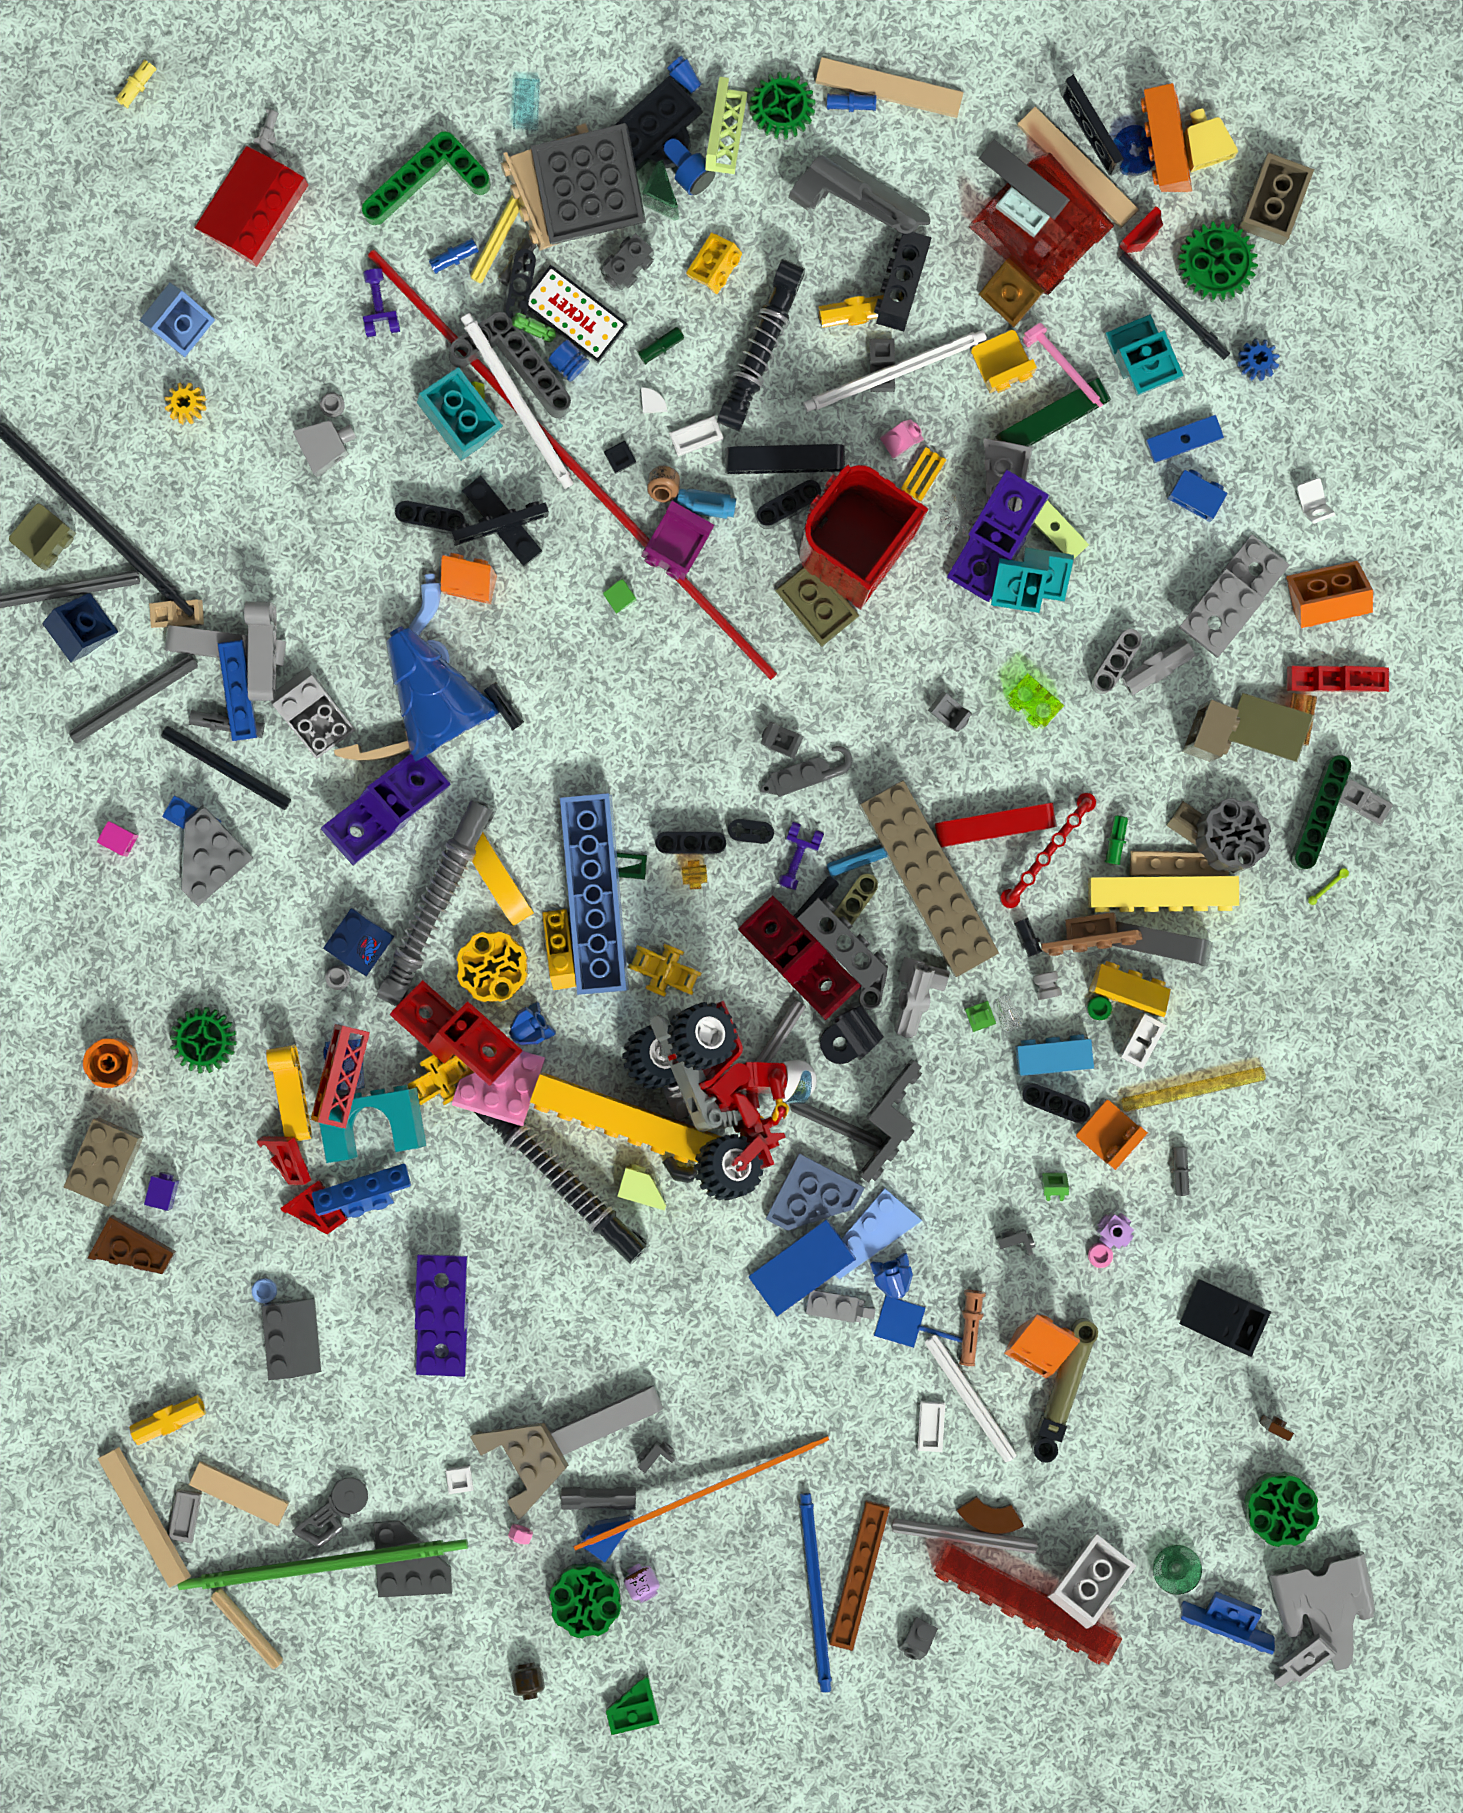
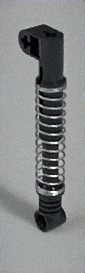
M474 1112L485 1124L492 1126L494 1131L497 1129L496 1133L498 1135L501 1134L500 1137L503 1139V1144L507 1149L516 1147L512 1154L517 1150L522 1152L523 1155L519 1158V1161L526 1156L530 1160L526 1167L533 1163L537 1167L533 1174L540 1170L544 1174L540 1181L546 1176L550 1180L546 1187L551 1185L555 1190L553 1194L558 1193L562 1197L560 1201L564 1199L568 1203L567 1208L572 1206L576 1210L574 1214L579 1213L583 1217L581 1221L585 1219L589 1223V1230L595 1234H600L629 1264H633L650 1247L649 1243L637 1231L629 1229L616 1217V1211L612 1206L606 1207L607 1201L601 1202L599 1200L600 1194L594 1195L593 1188H588L586 1181L581 1182L579 1180V1174L574 1175L572 1168L564 1170L565 1161L556 1163L559 1154H554L550 1157L552 1147L543 1150L545 1141L536 1143L538 1134L529 1136L532 1129L528 1124L524 1122V1125L520 1126Z

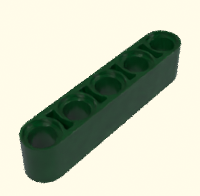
M1100 378L1088 383L1100 397L1099 400L1103 405L1111 400ZM1078 388L1003 430L995 438L998 441L1030 447L1096 410L1099 406L1096 403H1092L1085 393Z
M1344 755L1331 757L1325 763L1291 854V864L1296 869H1310L1317 862L1351 771V761ZM1335 760L1343 764L1341 773H1336L1333 770ZM1327 783L1332 784L1335 789L1332 796H1328L1324 792V786ZM1318 806H1322L1326 810L1324 819H1319L1316 816L1315 812ZM1310 829L1317 832L1318 837L1315 842H1311L1307 838V832ZM1301 852H1305L1309 856V862L1306 865L1300 864L1298 860Z

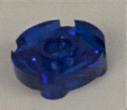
M1130 125L1119 131L1113 141L1124 158L1119 169L1123 175L1140 176L1148 173L1156 164L1155 161H1150L1148 147L1153 145L1151 137L1146 136L1145 128L1140 125ZM1132 145H1135L1136 148L1141 147L1142 151L1139 152V156L1130 154L1129 151L1132 149Z

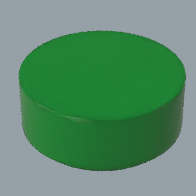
M1095 996L1087 1004V1013L1094 1020H1105L1112 1012L1111 1002L1103 996Z

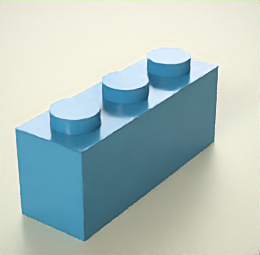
M1084 1034L1070 1035V1040L1060 1041V1037L1045 1038L1046 1043L1037 1044L1035 1039L1021 1040V1045L1015 1046L1018 1075L1020 1076L1094 1069L1092 1042L1089 1038L1085 1039Z

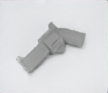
M266 108L268 116L264 127L260 128L258 137L253 142L260 144L268 157L274 159L279 153L273 148L271 143L276 142L273 129L279 113Z

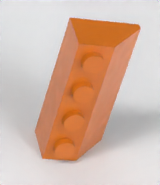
M1174 84L1144 89L1145 97L1141 98L1143 113H1148L1149 122H1144L1146 136L1151 137L1153 145L1149 146L1148 150L1150 161H1155L1156 170L1152 171L1154 186L1159 185L1161 192H1191L1192 184L1181 114Z

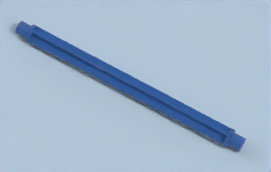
M811 1493L800 1494L801 1504H799V1508H801L818 1670L817 1681L820 1683V1692H830L832 1677L828 1657L813 1511L814 1503H812Z

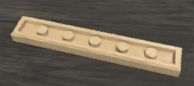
M821 57L815 82L816 84L861 95H877V99L954 118L958 117L964 93Z
M1036 107L1018 123L1017 126L1120 228L1138 212L1139 209Z
M120 1447L99 1457L98 1461L168 1587L170 1588L191 1577Z

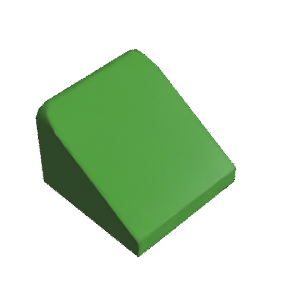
M623 578L603 593L616 614L637 601Z

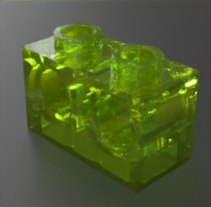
M1028 673L1006 696L1009 699L1007 704L1016 712L1021 710L1028 716L1026 721L1036 729L1038 727L1044 729L1064 707V704ZM1020 689H1027L1030 692L1031 697L1029 701L1019 699L1018 691ZM1038 705H1045L1048 708L1049 714L1047 717L1042 718L1038 716L1036 712Z

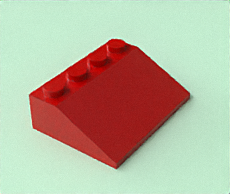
M246 146L194 228L257 267L307 189L308 183L303 176L284 164Z

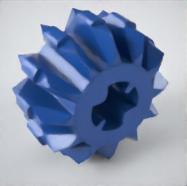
M1257 339L1252 341V345L1249 343L1244 344L1243 348L1245 351L1238 353L1242 360L1238 361L1237 366H1245L1241 374L1246 375L1247 372H1250L1249 380L1251 381L1254 380L1256 374L1259 381H1263L1265 375L1271 377L1274 374L1272 369L1279 367L1275 360L1280 355L1277 353L1272 354L1276 347L1275 345L1270 346V348L1266 347L1268 341L1265 339L1261 345ZM1257 355L1262 357L1260 360L1262 361V363L1260 365L1255 363L1257 359H1253Z

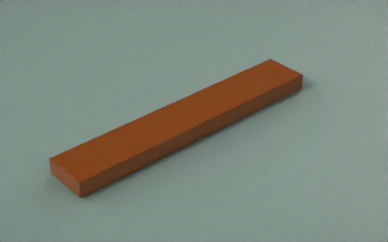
M868 1500L865 1501L829 1641L831 1646L850 1651L854 1649L890 1506Z

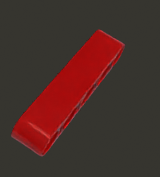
M1053 803L935 823L937 840L940 847L1057 827Z

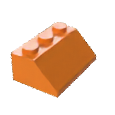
M1358 560L1286 576L1294 615L1301 628L1373 613V589Z

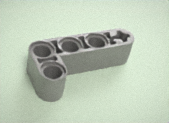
M245 602L244 619L248 625L249 701H274L276 696V606L272 602Z

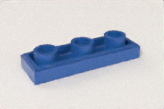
M1213 415L1146 440V444L1155 464L1222 440L1224 436L1217 416ZM1181 436L1187 437L1188 443H1183Z

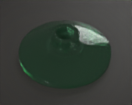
M1171 1545L1162 1549L1153 1562L1152 1570L1156 1583L1162 1590L1170 1594L1181 1595L1190 1592L1198 1585L1202 1576V1564L1199 1557L1192 1549L1183 1545ZM1174 1564L1180 1565V1570L1178 1572L1172 1571V1566Z

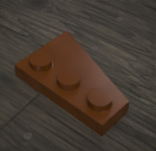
M111 1215L87 1259H99L115 1265L123 1264L132 1266L134 1269L163 1274L176 1251Z

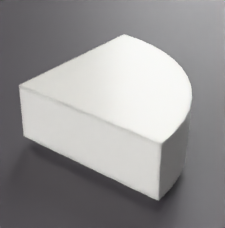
M641 388L643 414L667 412L666 403L659 393L649 388Z

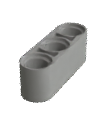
M1125 630L1117 638L1091 680V687L1094 692L1106 694L1115 687L1141 646L1142 637L1137 630ZM1124 636H1132L1135 639V646L1127 647L1124 644ZM1112 656L1121 658L1122 666L1120 668H1115L1111 665L1110 659ZM1104 676L1108 679L1109 686L1107 689H1102L1098 686V677Z

